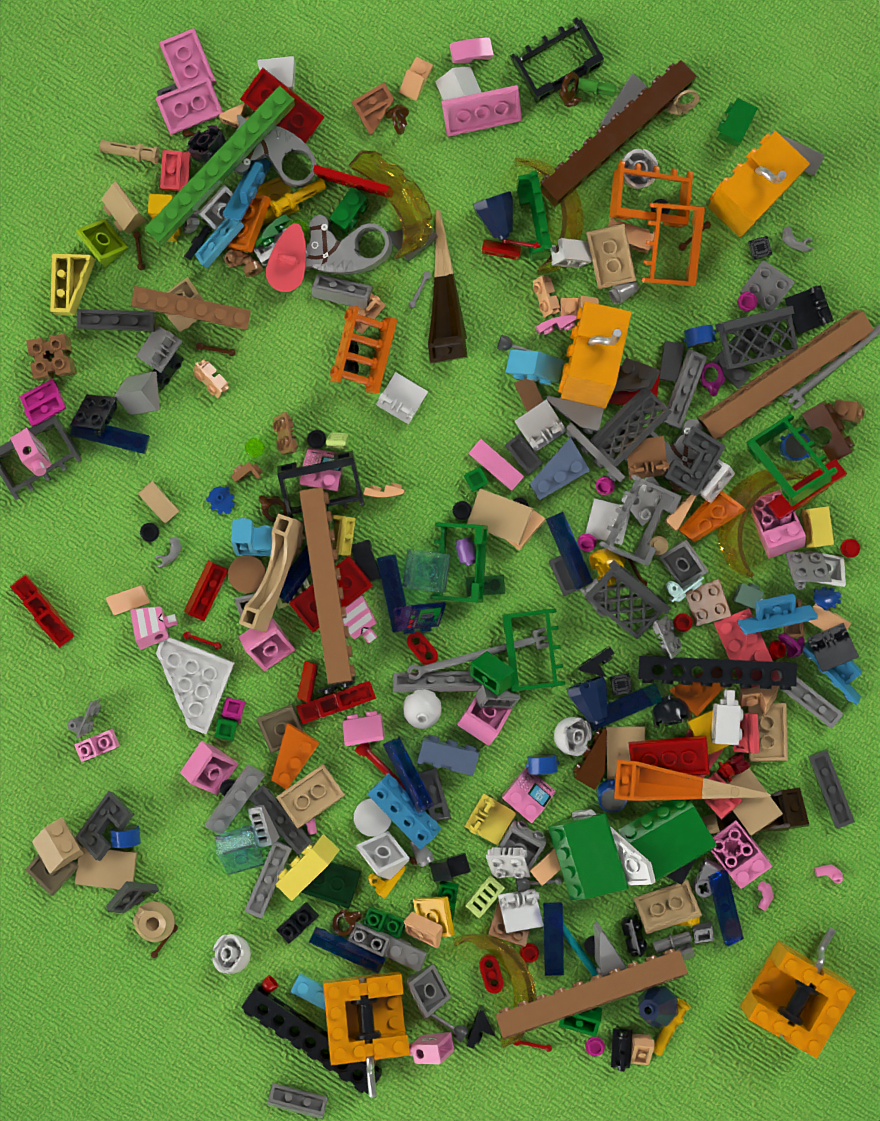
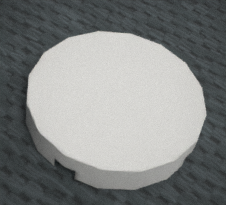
M371 798L359 803L354 812L356 828L367 836H378L384 833L392 821Z

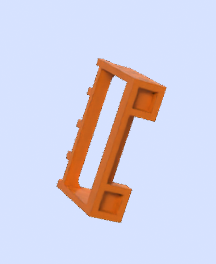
M620 160L618 169L613 172L609 218L656 220L655 212L621 208L624 174L681 182L679 204L690 205L693 181L692 171H688L686 177L677 176V169L673 168L670 175L660 174L659 166H654L652 172L641 171V163H636L633 170L624 168L625 161ZM679 209L678 216L661 213L660 222H663L664 226L678 228L687 226L690 210Z
M650 203V207L656 208V220L648 221V225H655L653 241L646 240V245H653L651 260H644L643 264L650 265L649 277H643L641 282L696 286L705 207ZM662 208L693 210L692 242L685 280L654 277Z

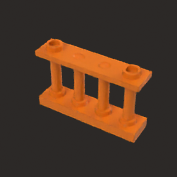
M351 306L344 315V320L346 321L335 364L330 370V382L340 383L341 378L364 384L366 387L365 392L379 394L398 319L386 317L382 321L359 315V307ZM355 322L378 328L380 331L379 338L374 340L353 333ZM355 341L374 347V357L371 359L348 352L350 342ZM346 359L369 366L371 368L369 376L364 377L344 371Z

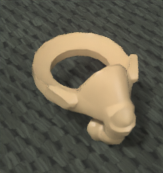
M685 90L679 93L674 98L672 104L667 107V111L675 115L688 113L690 109L698 104V93L695 90ZM686 94L694 95L691 102L687 104L680 103L682 96Z

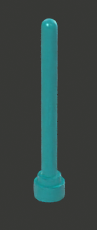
M557 909L547 916L549 923L558 927L593 977L599 975L596 967L563 923L564 919L560 910Z

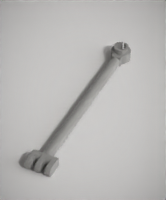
M880 324L874 328V331L869 333L868 338L854 344L852 349L844 352L799 390H796L793 386L788 393L782 395L784 398L790 394L793 396L787 401L789 404L794 400L797 401L792 408L795 410L805 402L802 397L878 336L880 334Z
M545 627L532 630L533 637L514 641L515 649L532 644L536 645V649L548 647V642L541 644V640L548 639L547 635L539 636V633L546 631ZM506 644L424 666L413 664L408 667L407 673L417 669L418 675L413 676L410 674L408 677L412 680H417L422 674L473 661L486 651L492 655L506 652L507 647Z

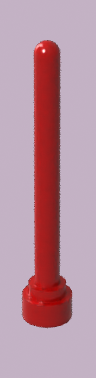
M368 742L358 745L354 751L359 756H366L385 776L389 773L405 791L410 793L411 797L424 810L426 809V804L371 751L372 749Z

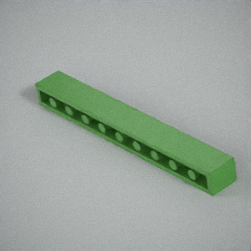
M279 86L145 227L146 232L160 246H163L295 106L294 99Z

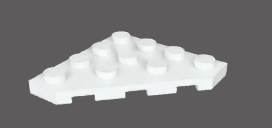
M169 637L159 643L156 651L157 657L163 666L164 673L173 689L174 696L180 710L183 712L188 728L207 734L235 662Z
M591 809L572 812L573 818L596 815ZM610 827L628 885L655 883L651 862Z

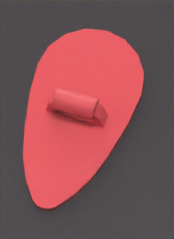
M293 223L282 233L269 257L266 267L268 283L280 292L295 290L301 285L304 278L306 243L301 226L297 223Z

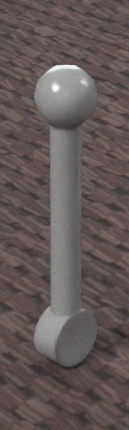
M424 272L423 280L413 300L409 302L410 308L416 306L419 294L426 281L431 277L430 272Z

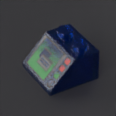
M428 603L393 608L396 631H403V634L415 633V629H420V632L432 631V627L439 626L446 603Z

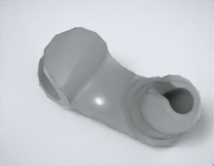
M791 227L783 228L782 240L789 247L803 252H810L813 247H807L806 243L813 241L811 238L799 242L793 236Z
M178 537L170 538L171 548L167 556H155L154 559H162V564L156 565L157 567H165L178 557L182 549Z

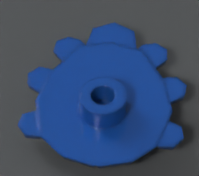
M216 487L210 492L209 497L206 498V501L212 505L211 509H217L218 514L223 512L230 514L232 511L231 507L235 506L234 502H231L234 499V495L230 494L229 487Z
M824 586L820 590L814 589L813 598L818 606L827 611L830 607L836 608V603H841L839 599L841 598V593L834 592V588L828 590Z

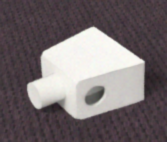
M294 56L257 60L259 70L262 67L294 91L296 72Z

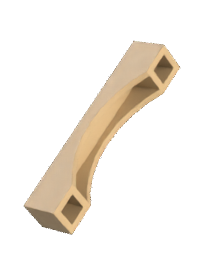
M281 514L277 515L272 529V551L266 574L256 593L245 605L239 624L254 630L267 632L304 529L303 522Z

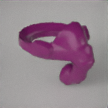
M714 362L705 364L700 376L703 387L707 388L713 397L717 396L720 386L726 380L723 368ZM709 367H714L718 371V377L713 382L707 381L704 376L705 371Z
M781 633L778 635L781 643L785 644L788 657H798L803 653L804 637H799L796 642L787 634Z

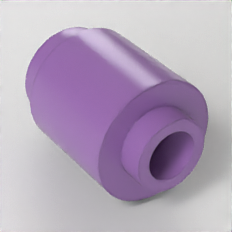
M471 537L457 540V546L455 547L460 563H465V566L476 563V547Z

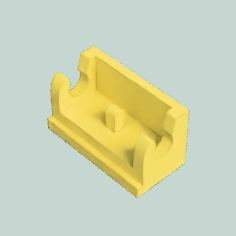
M829 506L801 510L804 533L806 535V548L834 545Z
M332 515V519H336L334 527L335 541L332 542L333 549H337L338 555L351 556L356 518Z

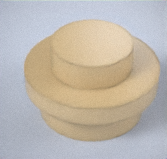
M656 536L649 542V545L656 548L655 555H662L668 550V541L662 536Z

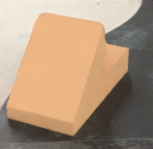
M416 57L410 70L407 69L399 93L417 101L433 69V64Z
M242 103L221 113L219 116L221 123L238 129L237 115H241L244 118L247 111L246 104Z
M588 296L560 298V316L575 315L577 317L579 307L583 308L585 301L599 304V298Z
M760 686L740 689L738 702L741 707L759 704L763 715H765L777 697L779 686H772V689H760Z
M632 1034L630 1064H650L654 1050V1040H651L650 1035Z

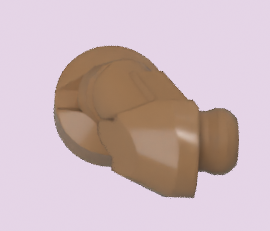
M232 249L228 250L224 256V261L230 268L240 267L245 264L243 271L246 277L256 276L264 270L261 262L255 260L248 253Z

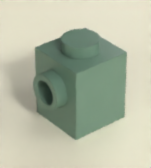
M739 583L732 601L756 610V601L764 600V592L759 590L760 586L753 583L748 585Z

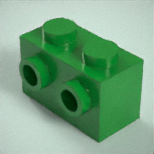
M739 98L734 103L730 102L725 112L728 116L725 121L721 120L717 131L720 132L717 138L738 148L758 107Z
M351 186L331 215V223L346 234L349 230H353L358 222V217L360 214H364L369 206L368 198Z
M486 651L471 662L470 676L499 696L514 685L515 670L499 660L498 657Z
M596 1007L559 1020V1026L596 1037L601 1023L602 1008Z

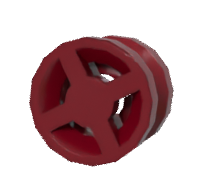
M743 752L733 755L726 761L732 766L735 775L744 772L751 766L745 760Z

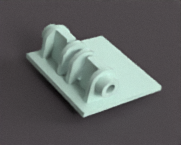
M700 576L682 588L674 581L667 582L666 590L671 595L668 599L672 602L681 601L687 596L685 593L688 590H695L702 585L701 580L704 578Z

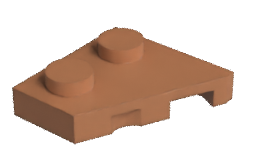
M384 82L351 102L369 135L374 133L393 103L394 98Z

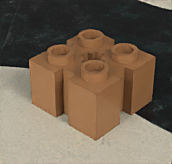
M66 334L49 336L50 341L48 342L43 338L26 340L29 356L35 359V363H30L33 379L38 381L54 379L53 374L55 373L60 377L76 375L74 359L68 357V353L72 352L69 336ZM51 354L54 355V358H52V361L49 360V356H50Z

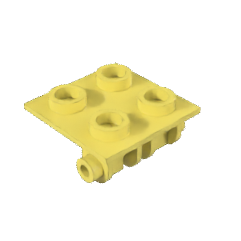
M483 793L464 827L468 828L471 833L478 834L498 846L517 812Z

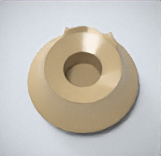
M149 902L139 906L132 923L135 925L137 933L143 939L150 942H159L166 939L172 933L175 921L172 911L165 904Z

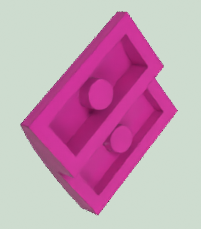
M53 378L19 396L25 408L24 412L32 427L67 409L58 385Z

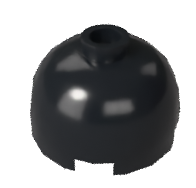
M215 125L207 126L208 130L202 133L200 130L197 131L188 141V152L196 161L202 164H206L226 143L222 131Z
M672 695L662 697V701L655 705L652 712L655 728L660 727L659 724L661 723L665 724V727L682 723L685 717L688 720L692 719L686 702L680 698H673Z

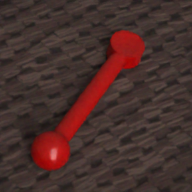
M502 239L504 244L527 246L534 249L541 247L538 242L532 244Z
M188 631L183 634L185 639L191 638L214 646L215 649L221 648L220 642L214 643L191 635Z
M515 1037L513 1039V1044L515 1046L522 1044L526 1046L545 1049L547 1052H550L552 1050V1046L550 1044L541 1045L531 1043L527 1041H522L518 1037Z

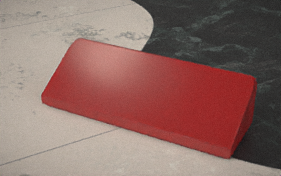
M208 560L184 612L205 621L229 569Z

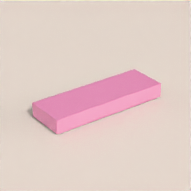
M482 439L468 453L511 491L524 477Z

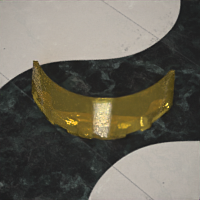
M361 150L349 164L350 168L371 181L389 185L394 191L393 197L391 199L388 198V200L397 212L403 230L402 247L394 255L395 259H399L423 247L432 234L433 227H431L430 221L432 213L429 204L418 185L414 181L407 179L403 174L405 171L401 167L390 164L382 159V154L376 151Z
M515 158V167L529 165L538 171L539 175L544 177L547 174L551 176L555 172V167L544 161L533 158ZM575 189L560 203L562 230L559 239H581L584 217L583 210L581 209V200ZM558 243L556 245V252L559 251ZM550 255L538 267L537 274L542 275L556 272L563 266H553L551 263L553 261L552 255Z
M777 468L787 481L793 479L802 480L807 477V475L788 468ZM767 469L751 474L731 490L728 496L741 504L746 511L718 527V542L727 564L732 570L747 578H753L754 575L746 562L743 552L742 532L744 522L755 501L765 491L778 484Z
M468 934L453 938L455 946L464 942L473 943L480 949L488 950L502 963L513 986L514 1008L518 1007V1003L526 1000L529 1003L536 1001V988L533 976L528 970V965L515 949L505 942L487 935ZM525 1033L505 1040L501 1037L502 1048L519 1041Z

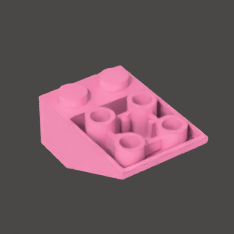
M780 490L747 501L768 559L805 547L806 535L795 511L778 520L768 506V503L782 494Z
M736 820L713 837L717 847L712 849L711 852L740 889L772 867L768 857Z

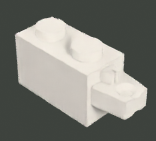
M725 689L724 700L720 699V704L713 703L711 742L715 744L739 745V740L742 739L740 721L743 720V710L738 705V700H735V690Z

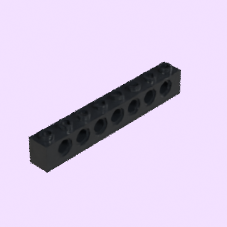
M639 656L638 679H642V683H654V680H662V684H673V681H681V685H693V682H701V686H712V683H720V687H732V684H740V688H752V685H760V689H772V686H780V690H791L792 687H796L797 663L683 657L671 659L670 657ZM657 664L662 665L664 668L663 674L659 676L653 673V667ZM676 665L683 668V674L678 677L672 673V668ZM696 666L701 667L703 670V674L700 677H694L691 673L692 669ZM719 667L722 669V676L720 678L712 677L711 671L713 668ZM735 668H739L742 671V676L739 679L731 677V671ZM754 669H759L762 673L759 680L751 678V672ZM774 670L781 672V679L778 681L771 679V673Z
M256 983L241 1007L244 1009L245 1014L250 1017H256L260 1020L261 1025L266 1028H272L277 1036L282 1039H288L293 1047L304 1050L309 1058L323 1063L324 1068L329 1071L333 1070L339 1074L340 1079L345 1082H351L356 1090L369 1095L366 1063L361 1061L347 1063L346 1065H331L330 1054H324L322 1051L323 1048H329L327 1031L270 992H265ZM259 1005H266L268 1011L260 1010ZM281 1015L284 1018V1021H276L275 1016ZM297 1026L300 1032L294 1033L290 1028ZM313 1037L316 1042L313 1044L308 1043L306 1038ZM375 1065V1083H377L382 1075V1069ZM361 1070L364 1074L357 1076L354 1074V1071Z

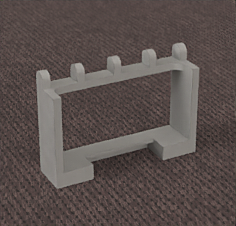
M633 474L631 478L635 482L630 492L626 490L624 492L627 495V499L622 509L617 508L615 511L619 513L613 527L609 525L607 527L611 531L607 541H601L599 545L614 553L649 566L656 551V548L649 545L651 537L664 510L674 514L682 496ZM645 484L663 492V495L635 553L632 554L615 547L614 542L640 487Z

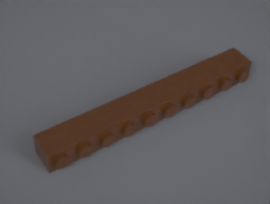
M682 60L677 64L672 63L662 77L659 75L653 80L650 88L647 89L645 87L638 94V98L635 101L630 100L625 105L623 112H617L610 119L611 122L607 126L604 124L597 130L595 137H589L579 151L575 149L569 155L568 161L565 163L562 161L554 169L555 172L551 176L547 174L541 180L540 188L542 194L554 207L560 204L672 104L674 98L679 93L693 85L697 76Z

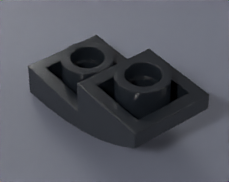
M368 539L352 544L355 563L370 582L381 579L371 541Z
M305 902L276 931L289 944L314 922L319 915Z

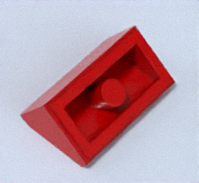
M484 239L482 254L519 260L521 246Z
M304 662L297 695L298 699L305 702L312 700L318 663Z

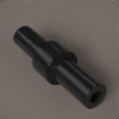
M205 225L199 235L194 237L191 247L184 256L191 261L197 250L205 243L204 240L212 230L209 226Z

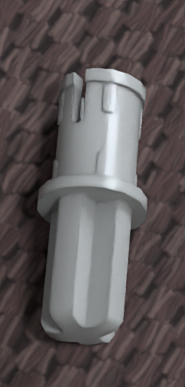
M688 931L672 937L670 934L669 937L653 941V944L658 954L672 948L676 949V946L692 941V937Z

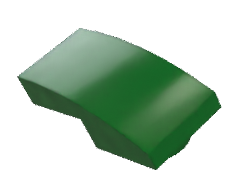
M286 214L275 219L264 230L255 243L256 248L262 245L267 247L274 243L273 239L282 232V229L290 221Z
M440 881L437 897H448L453 922L459 884Z
M369 907L362 925L400 939L405 928V919L389 912Z

